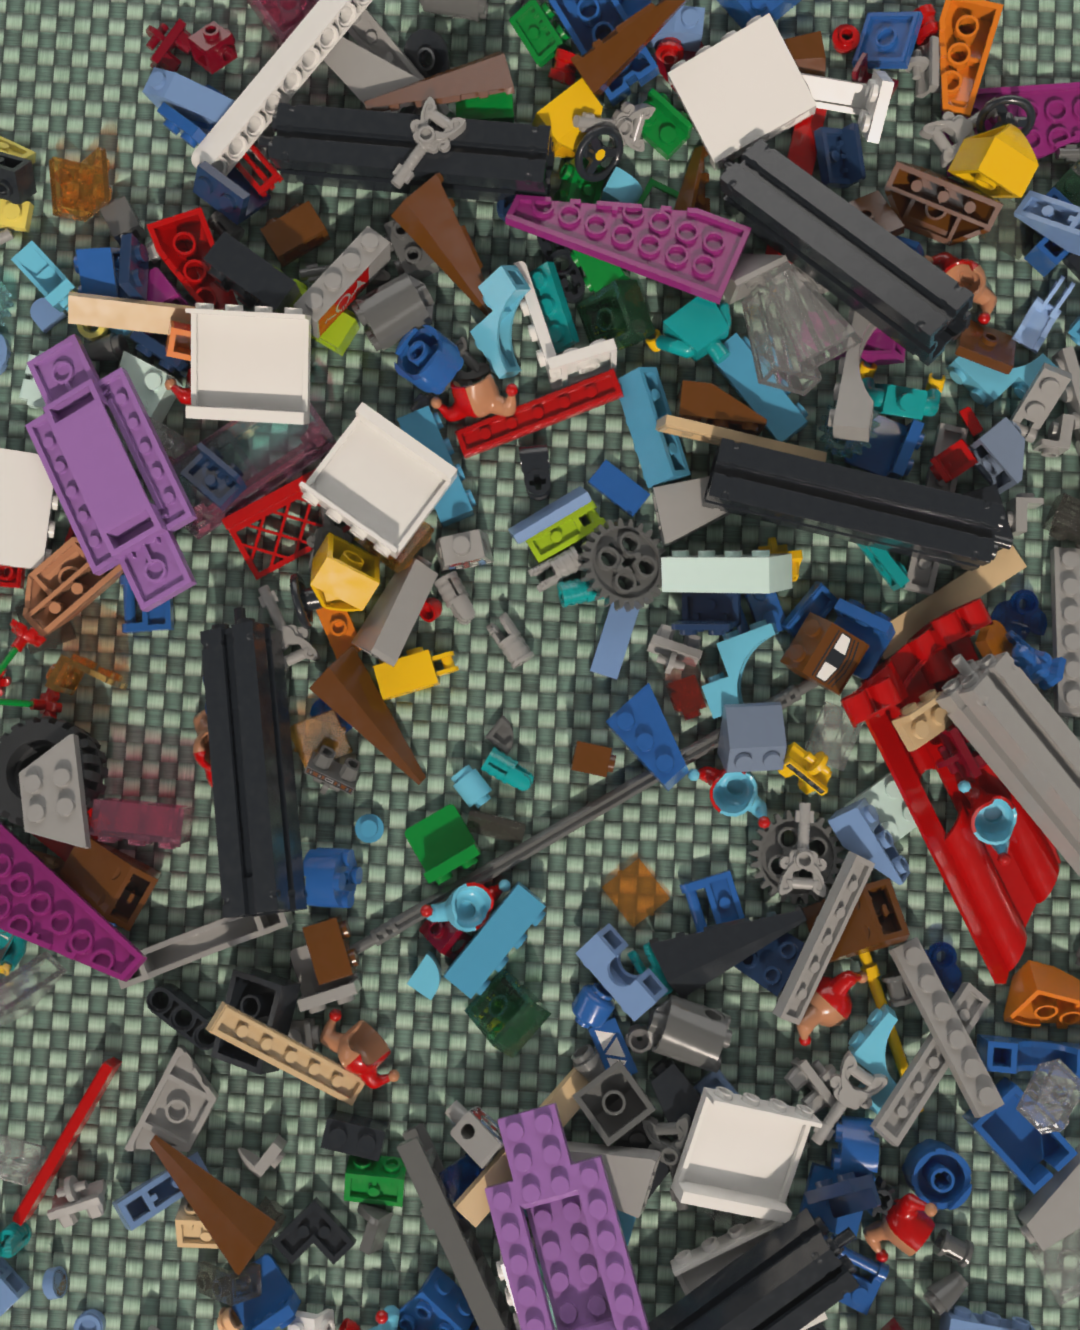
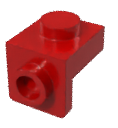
M962 438L930 459L933 464L930 470L938 481L943 479L945 483H948L979 461Z

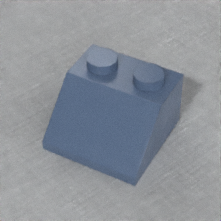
M1007 417L990 428L969 446L979 461L974 467L990 485L997 484L999 494L1018 484L1022 480L1025 438L1021 435L1020 427L1015 422L1009 421Z
M780 702L724 704L717 754L726 773L783 770L787 743L782 704Z

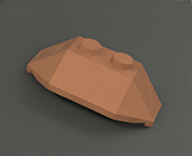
M71 537L28 574L25 607L23 608L22 616L37 630L40 636L46 637L72 620L114 584L123 574V569L119 564L100 576L93 574L77 538Z

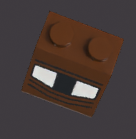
M810 612L780 662L795 674L840 696L870 646L835 623Z

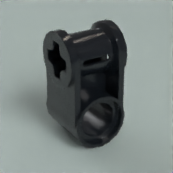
M547 443L518 447L528 496L535 501L547 499L551 493ZM536 481H541V490H536Z

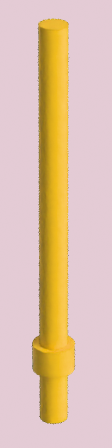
M870 952L859 955L862 964L860 970L867 973V982L876 1008L880 1009L884 1003L887 1004L879 980L881 974L877 963H873ZM894 1025L888 1037V1043L901 1078L909 1065Z

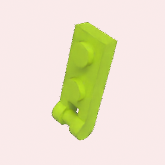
M593 500L525 541L538 564L545 562L585 539L600 524L603 526L606 521L598 515L596 511L598 507ZM586 516L591 524L584 527L579 519Z

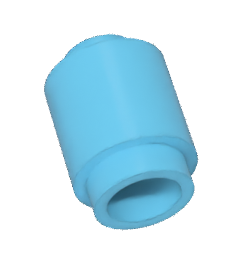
M469 764L451 778L454 782L453 787L469 808L473 805L480 808L491 799L488 794L492 791L491 787L477 769H472Z

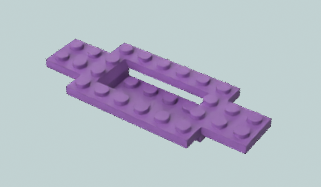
M76 334L69 336L27 362L46 406L43 407L45 413L26 424L25 427L93 574L100 576L120 564L136 600L144 612L151 611L197 584L173 532L196 520L197 516L127 370L120 367L100 380L81 338ZM107 407L110 408L155 505L150 503L106 411Z
M556 1102L499 1118L497 1121L513 1180L488 1186L485 1188V1193L521 1330H555L524 1209H526L558 1330H650L602 1155L578 1162L572 1161Z

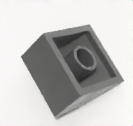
M618 1060L573 1095V1098L607 1146H610L656 1110L654 1104L621 1060Z

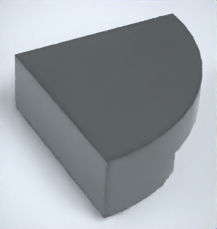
M502 715L485 738L508 755L513 746L514 734L511 724Z

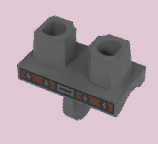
M323 745L317 752L313 751L304 773L314 777L313 781L322 784L319 793L325 795L328 788L337 792L342 790L352 795L360 776L359 768L361 763L353 758H346L343 765L334 761L336 752L326 745Z

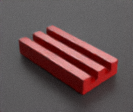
M253 144L250 149L272 173V176L268 179L247 153L243 155V158L264 183L260 186L239 161L235 166L264 198L269 189L272 191L275 188L274 184L277 181L280 183L284 179Z

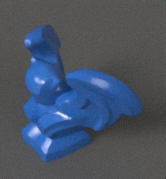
M1013 630L1005 633L1008 641L1014 646L1011 655L1014 659V664L1022 669L1033 684L1038 683L1041 689L1047 690L1063 679L1066 664L1065 658L1058 657L1052 659L1049 653L1032 648Z

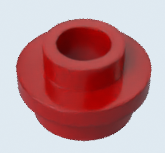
M849 24L838 26L832 34V45L841 54L852 52L859 44V31ZM842 35H846V36L850 37V39H849V40H845V39L842 37Z
M674 37L662 39L656 48V57L665 64H674L684 56V48L681 41Z

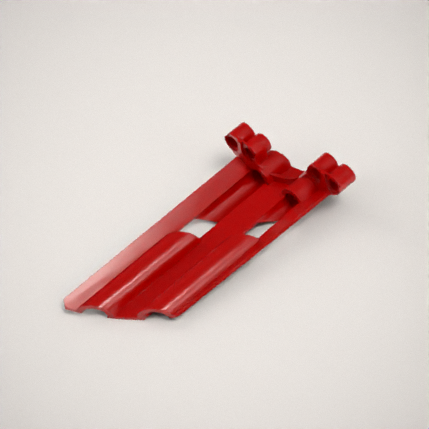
M977 598L951 609L928 622L888 660L879 664L869 679L862 680L861 686L857 690L841 699L840 702L853 728H856V725L863 721L866 722L995 984H1006L1009 972L1016 966L1024 952L1027 942L1025 927L1036 904L1043 902L1048 897L1057 881L1060 870L1059 864L1061 863L1057 849L988 764L980 769L982 775L977 778L968 777L962 779L958 772L951 774L947 766L943 768L937 767L935 762L942 757L937 748L943 745L938 735L917 750L908 752L891 722L901 715L899 711L901 708L913 702L919 703V696L932 689H935L936 692L943 691V685L949 680L956 678L960 672L951 662L955 656L961 654L966 661L971 659L974 661L979 660L970 637L976 635L975 631L994 623L982 599ZM928 769L937 770L958 812L957 819L947 834L920 782L922 774ZM960 781H973L986 792L1003 795L1015 805L1017 821L1009 839L1008 854L1011 857V861L1008 865H1001L998 862V853L991 844L980 841L974 835L969 821L971 806L966 796L958 789Z

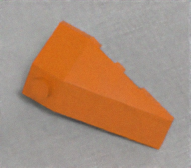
M945 0L939 19L942 111L970 117L1004 4L985 0Z
M1028 960L1012 976L1003 1014L1004 1021L1030 1028H1040L1041 1023H1056L1057 1029H1067L1068 1025L1080 1024V980L1055 966Z

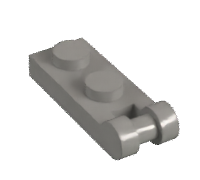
M1044 362L1009 420L1015 422L1020 427L1021 435L1025 438V441L1029 443L1034 442L1043 423L1071 381L1072 373ZM1023 418L1031 421L1029 426L1021 424Z

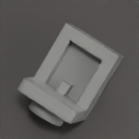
M1020 493L1012 500L1006 502L1005 512L1013 536H1019L1027 532V509H1035L1043 505L1044 498H1034L1033 493Z

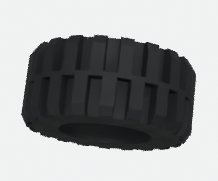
M44 716L41 719L37 717L29 718L25 721L26 725L19 722L11 727L12 732L10 734L4 733L0 737V815L2 817L8 818L11 823L24 827L19 772L70 734H75L79 738L87 811L90 808H97L100 803L97 798L100 793H105L107 787L103 784V779L108 778V768L103 767V763H106L107 759L105 753L99 750L101 745L95 738L90 736V733L65 720Z

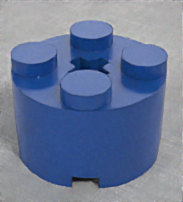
M423 325L425 328L419 330L413 328L401 339L395 352L398 355V363L394 362L397 373L424 392L438 395L445 390L456 373L463 367L464 360L460 356L459 348L455 343L432 326Z
M321 847L310 849L303 860L304 876H306L304 896L306 897L307 905L351 908L354 904L356 885L360 884L363 878L362 868L357 867L353 849Z
M842 1115L833 1127L835 1130L833 1136H835V1142H837V1149H831V1167H833V1173H837V1176L854 1172L856 1178L872 1174L874 1182L876 1181L874 1173L878 1172L879 1137H874V1129L870 1127L874 1119Z
M926 1139L915 1145L907 1154L902 1165V1171L907 1185L921 1200L926 1203H934L937 1210H952L961 1206L968 1199L972 1189L970 1167L948 1144L934 1139ZM938 1172L941 1173L939 1177H935Z

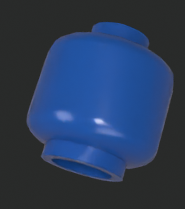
M599 983L587 984L582 987L572 1002V1011L576 1016L575 1021L587 1029L590 1026L594 1028L603 1026L615 1008L612 995Z

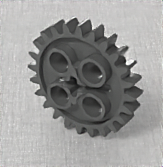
M621 518L617 519L614 524L611 520H608L603 526L600 524L594 529V532L586 536L588 541L581 545V548L586 552L578 555V558L585 561V563L579 566L578 570L586 571L587 574L581 581H589L591 583L587 588V592L596 590L597 594L594 600L597 601L602 597L605 598L604 607H608L614 602L615 611L620 610L623 606L626 612L634 609V606L638 610L644 607V603L646 605L654 601L653 597L661 594L659 589L662 588L660 555L666 549L657 548L656 545L660 542V538L652 540L650 538L652 530L646 533L642 532L643 523L634 528L632 519L625 522V524ZM622 541L629 545L630 551L624 548ZM601 555L607 558L609 566L602 562ZM639 564L645 568L646 574L640 571ZM618 579L624 582L625 590L619 586Z
M785 810L784 819L777 813L773 814L775 823H770L765 831L756 829V832L761 837L759 840L751 839L750 841L757 846L756 850L748 851V854L756 857V860L750 862L749 866L758 867V871L752 876L755 879L763 878L759 887L763 889L770 886L768 895L771 897L778 892V883L785 870L783 869L780 873H773L771 869L772 861L782 856H788V852L798 848L799 823L795 822V816H792L790 810ZM819 817L814 823H810L809 844L813 840H818L821 845L818 858L824 859L827 867L820 873L824 878L826 894H828L829 890L826 884H833L835 881L832 878L833 874H838L840 869L836 868V864L843 863L844 859L837 857V853L843 851L844 847L835 846L834 843L839 839L836 835H829L833 829L830 825L823 828L824 818ZM786 830H790L794 836L793 842L788 846H784L780 840L781 834ZM801 870L795 871L793 877H799ZM792 889L788 894H779V901L784 902L787 896H789L790 903L795 905L798 897H800L804 904H808V895H811L817 901L819 900V895L808 889Z

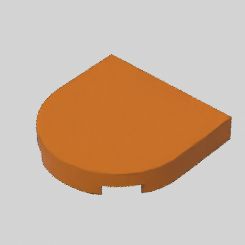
M992 620L994 624L979 630L975 644L982 657L991 653L997 655L1008 652L1010 656L1012 655L1013 646L1006 638L1005 633L1007 631L999 621Z

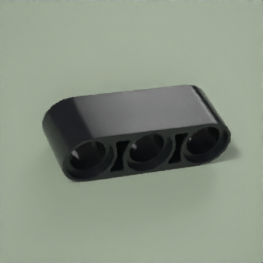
M172 983L161 984L149 992L146 1003L152 1013L196 1047L202 1050H209L214 1047L215 1040H209L204 1035V1028L207 1027L214 1016L211 1012ZM159 992H164L168 995V1005H164L159 1001ZM182 1009L188 1010L191 1013V1023H187L182 1019Z

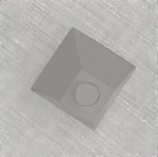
M742 253L724 293L728 304L730 305L778 281L788 261L786 255Z

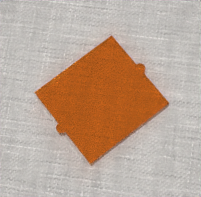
M333 709L290 726L291 739L295 745L294 751L298 752L305 768L313 751L317 752L323 745L334 749L336 752L334 759L353 752L345 734L346 728L342 727Z
M639 858L623 871L618 870L617 875L602 886V889L632 928L647 916H653L654 911L670 899Z

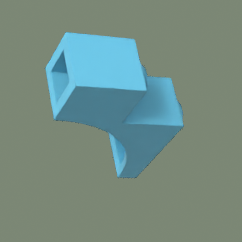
M33 241L29 242L11 260L39 289L54 308L60 312L63 310L68 312L69 292L78 293L79 290Z
M501 265L478 286L483 295V301L492 309V312L476 325L470 333L475 339L476 347L483 352L490 363L491 371L499 379L515 377L522 371L513 351L512 325L521 300L531 288L516 265Z
M1042 353L1032 362L1012 368L1009 375L960 356L946 369L950 372L949 374L953 381L963 385L970 392L971 398L976 403L988 407L1010 385L1014 388L1016 396L1022 400L1044 362L1055 367L1057 366Z
M766 619L749 625L751 631L740 634L739 630L729 632L726 635H722L724 641L716 643L728 677H725L722 672L707 678L709 684L701 686L713 719L722 716L724 704H744L741 693L744 668L750 656L759 645L770 637L779 634L775 623L767 624Z
M886 1003L880 1009L876 1008L871 1012L867 1019L868 1024L862 1031H856L848 1043V1049L854 1055L856 1061L871 1072V1075L883 1074L888 1078V1084L880 1092L871 1096L872 1106L869 1109L876 1114L879 1113L897 1085L887 1070L885 1052L888 1037L898 1018L895 1011ZM860 1082L858 1087L864 1088L866 1085Z

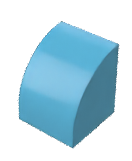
M615 167L603 190L601 201L637 204L643 189L634 177L624 170Z
M428 951L407 982L409 986L429 1000H432L436 994L442 977L440 963L431 951Z

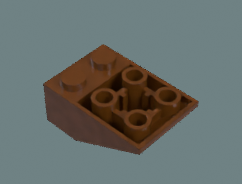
M682 381L677 395L676 417L756 436L760 435L767 424L766 418L714 384Z
M90 836L91 848L85 849L74 846L58 875L107 921L130 931L157 884L161 872Z
M890 878L865 885L829 963L904 943L910 933ZM825 900L802 908L807 918L806 924L809 933Z

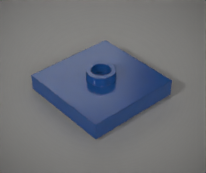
M868 12L860 35V41L853 57V67H855L864 52L867 53L868 69H908L923 20L922 12Z
M812 1162L799 1213L807 1208L814 1218L819 1215L823 1219L830 1232L839 1234L850 1227L857 1237L863 1211L834 1218L828 1200L808 1205L805 1192L816 1189V1182L832 1178L834 1184L838 1183L837 1173H833V1168Z

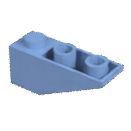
M866 798L837 810L831 816L828 823L843 847L875 863V869L898 885H902L910 874L908 862L904 856L899 855L894 846L892 835L888 830H884L879 822V816L875 807L871 804L869 805Z
M959 1305L953 1306L948 1314L944 1312L941 1315L939 1330H1035L1031 1323L1024 1318L1012 1317V1320L1004 1319L990 1311H983L982 1314H978Z

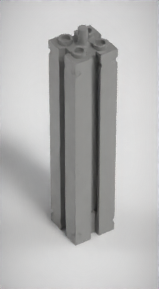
M1008 652L997 655L991 653L977 661L973 659L966 661L961 654H958L951 662L960 673L956 678L949 680L943 685V692L936 699V702L942 709L947 711L948 717L1080 877V741L1022 669L1014 664V659Z

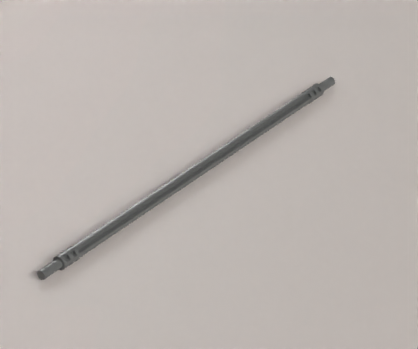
M806 679L796 686L794 684L790 685L785 690L783 689L762 703L780 702L783 710L794 702L801 700L803 694L819 685ZM721 727L680 750L686 765L718 747ZM648 770L642 772L403 913L389 919L387 922L379 925V927L372 929L368 936L352 944L350 949L355 948L358 955L375 944L380 946L385 941L392 939V937L397 936L402 931L425 919L426 917H423L420 913L421 907L425 904L430 905L446 901L456 888L465 883L485 884L659 781Z

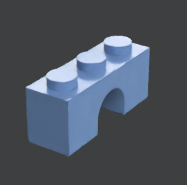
M609 923L575 954L580 958L583 965L600 981L602 987L619 1003L622 1010L635 1022L669 990L649 968L640 975H632L623 968L620 960L621 953L629 945Z

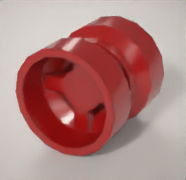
M925 4L914 10L921 11L923 15L916 40L917 46L927 44L932 36L939 37V22L935 19L936 11L932 4Z
M557 48L554 56L556 62L554 67L550 68L548 78L572 86L576 81V68L571 58L576 54Z

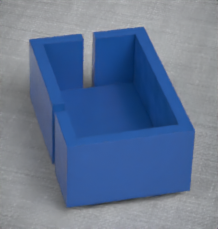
M1004 1077L995 1085L1004 1105L981 1118H975L971 1109L962 1117L1017 1179L1035 1194L1054 1176L1039 1162L1044 1159L1045 1162L1059 1172L1078 1153L1042 1112L1034 1107L1035 1105L1015 1083Z

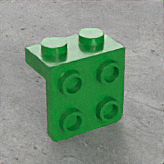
M453 804L443 807L405 831V837L426 871L423 875L429 884L436 880L437 884L440 885L453 877L451 871L461 866L465 870L478 862L476 856L482 852Z

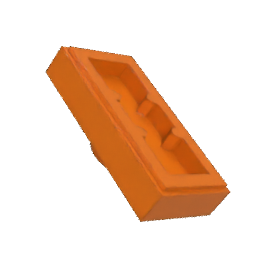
M325 608L316 610L336 659L351 646H354L358 652L362 651V649L351 643L357 634V630L348 611H336Z

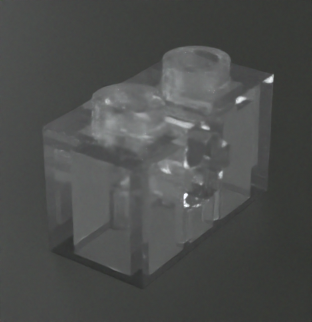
M1060 1059L1038 1064L1016 1110L1041 1134L1060 1132L1068 1126L1069 1116L1073 1108L1080 1101V1079Z

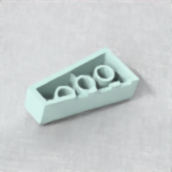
M123 351L119 368L122 367L127 370L157 432L176 399L174 393L165 388V381L168 378H175ZM176 380L177 385L182 387V385ZM108 407L107 413L124 446V449L133 465L134 470H136L137 465L113 417V414L110 408Z
M689 550L672 551V556L661 557L662 592L770 594L791 589L792 553L770 554V550H752V554H742V550H726L725 555H716L715 550H700L698 555H689Z

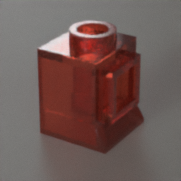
M695 674L665 685L672 692L669 694L675 713L679 712L680 716H684L685 721L700 716V709L706 708Z

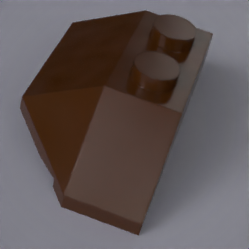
M896 161L884 187L891 208L905 225L906 229L948 246L990 232L1003 206L1002 202L976 188L924 167Z

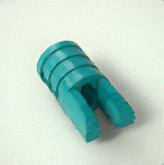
M581 579L557 583L558 597L563 608L577 603L596 601L594 599L597 592H587V588L591 583L589 581H581Z
M495 747L481 768L482 771L494 776L497 780L502 781V783H508L521 791L528 790L535 780L533 773L527 771L526 768L518 764V761L498 751Z
M650 942L643 945L645 955L651 963V966L647 968L635 950L627 953L638 975L644 973L649 968L669 990L663 997L674 990L667 982L652 951Z
M12 1222L0 1232V1256L11 1258L28 1244L32 1232L26 1222L21 1226Z

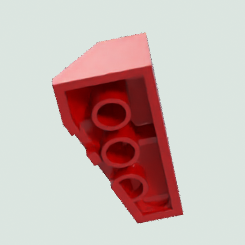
M201 207L146 225L157 254L197 303L214 304V309L225 310V304L238 305L234 292L232 290L228 293L223 291L214 283L215 279L207 272L209 268L203 258L215 242Z

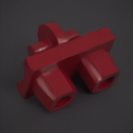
M180 18L166 37L164 35L169 27L164 23H161L158 29L149 25L145 30L150 37L146 46L153 51L157 44L160 45L150 58L152 62L150 64L151 68L156 67L177 72L182 61L171 53L173 49L177 46L185 54L189 55L191 53L188 40L191 34L186 30L187 24Z
M957 727L947 728L938 734L943 743L942 746L937 748L942 756L935 762L938 768L947 766L951 774L958 772L962 779L968 777L977 778L982 775L980 769L987 763L976 750L970 752L966 745L969 741Z

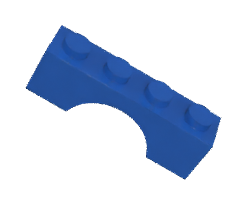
M977 1034L976 1050L987 1071L1016 1074L1020 1071H1038L1080 1080V1043Z

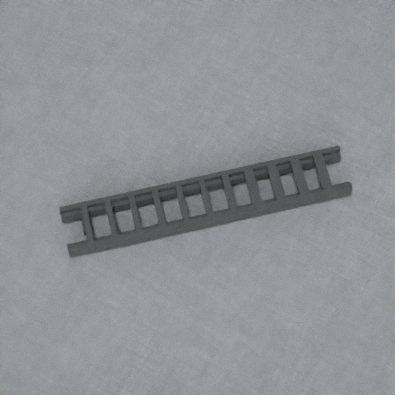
M424 1122L405 1130L402 1134L405 1141L398 1144L397 1150L423 1204L420 1211L429 1230H435L480 1330H516L512 1313L470 1222L453 1206L458 1196Z

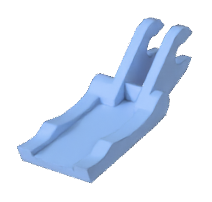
M1062 275L1053 284L1044 300L1039 296L1035 298L1012 337L1014 341L1035 354L1039 351L1050 329L1062 311L1059 308L1075 286V283L1071 282L1068 288H1065L1054 306L1050 304L1049 301L1065 279Z

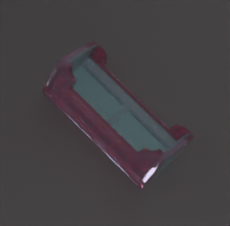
M310 403L309 424L231 421L201 441L207 448L211 445L223 455L224 458L222 460L227 465L231 462L234 463L244 474L241 478L247 488L224 511L220 510L180 474L200 453L196 445L176 459L168 456L197 516L196 520L185 525L184 528L198 540L223 524L221 519L262 498L329 453L337 441Z

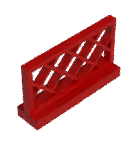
M316 469L221 519L256 580L314 549L307 546L299 550L301 543L307 544V541L302 540L307 524L323 527L321 524L308 521L312 505L308 504L304 519L288 514L291 503L301 500L307 502L302 498L303 493L299 484L301 481L306 483ZM286 506L285 513L278 512V510ZM272 513L284 516L279 533L263 528L266 517ZM287 518L303 522L299 539L283 534ZM261 520L259 527L252 525L255 522ZM349 525L342 527L343 533L349 531L351 527ZM246 527L257 529L258 533L254 546L243 543L237 532ZM262 531L278 536L274 552L258 548ZM282 537L297 541L294 554L285 556L277 553ZM246 547L253 549L251 556L248 553ZM257 551L272 555L270 566L260 572L254 563ZM276 556L284 558L283 560L275 563Z

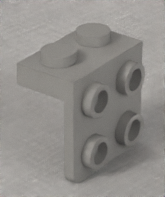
M303 945L294 948L290 952L297 981L301 983L300 990L302 996L297 1000L300 1012L309 1009L310 1014L326 1009L327 1003L336 1000L338 1005L350 1002L355 999L354 995L362 989L357 971L353 975L319 985L308 946Z

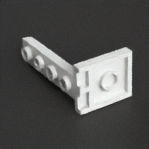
M873 70L872 78L868 80L867 84L801 73L817 104L816 108L859 115L858 126L866 141L879 143L894 87V81L885 71Z
M523 261L515 262L514 265L517 266L531 288L521 300L520 308L524 317L529 316L531 324L527 325L531 341H537L540 349L536 351L540 367H546L552 391L562 389L612 368L616 372L617 347L614 338L609 340L598 339L592 342L590 346L580 349L577 347L569 348L556 356L526 263Z

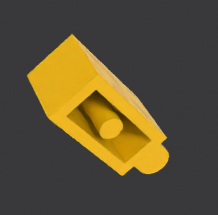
M423 647L406 651L407 656L398 658L394 667L379 660L378 665L373 666L382 699L385 701L440 685L438 677L459 671V667L455 666L452 657L455 655L454 651L432 656L429 649L424 651ZM442 660L444 669L436 671L434 662Z

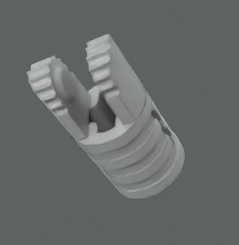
M572 546L560 555L558 554L554 558H550L528 570V573L531 577H534L550 568L555 575L541 581L537 585L538 591L542 592L563 581L564 578L579 571L578 567L583 562L578 558V553Z
M453 571L436 580L434 585L446 603V607L450 608L457 621L465 626L471 622L476 614L469 599V593L458 577L457 571Z
M505 612L499 619L508 633V637L505 638L498 626L492 622L486 628L507 657L508 662L511 663V667L515 669L530 660L534 653L525 643L526 641L521 637V633Z

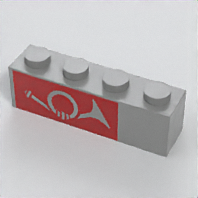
M369 226L360 233L293 305L294 308H302L303 314L311 315V334L316 338H319L391 260L390 242Z

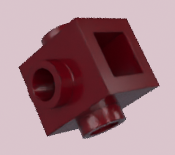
M215 21L205 25L202 29L188 37L194 61L211 74H214L238 58L234 45L236 41L229 29H224Z

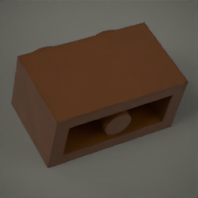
M309 200L305 203L294 205L288 213L280 218L270 219L260 229L282 267L330 240L324 224Z
M576 741L570 770L606 777L607 772L613 773L616 755L611 754L612 748Z
M341 914L308 924L302 928L319 985L353 975L357 971L356 966L359 965V958L356 949H350L348 937H351L350 927L347 920L342 921Z

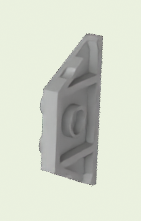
M70 734L19 772L24 830L27 833L89 849L91 848L79 738L75 734Z
M180 1044L177 1047L124 1148L125 1150L152 1149L154 1151L149 1143L155 1135L179 1152H189L195 1144L219 1094L185 1046Z

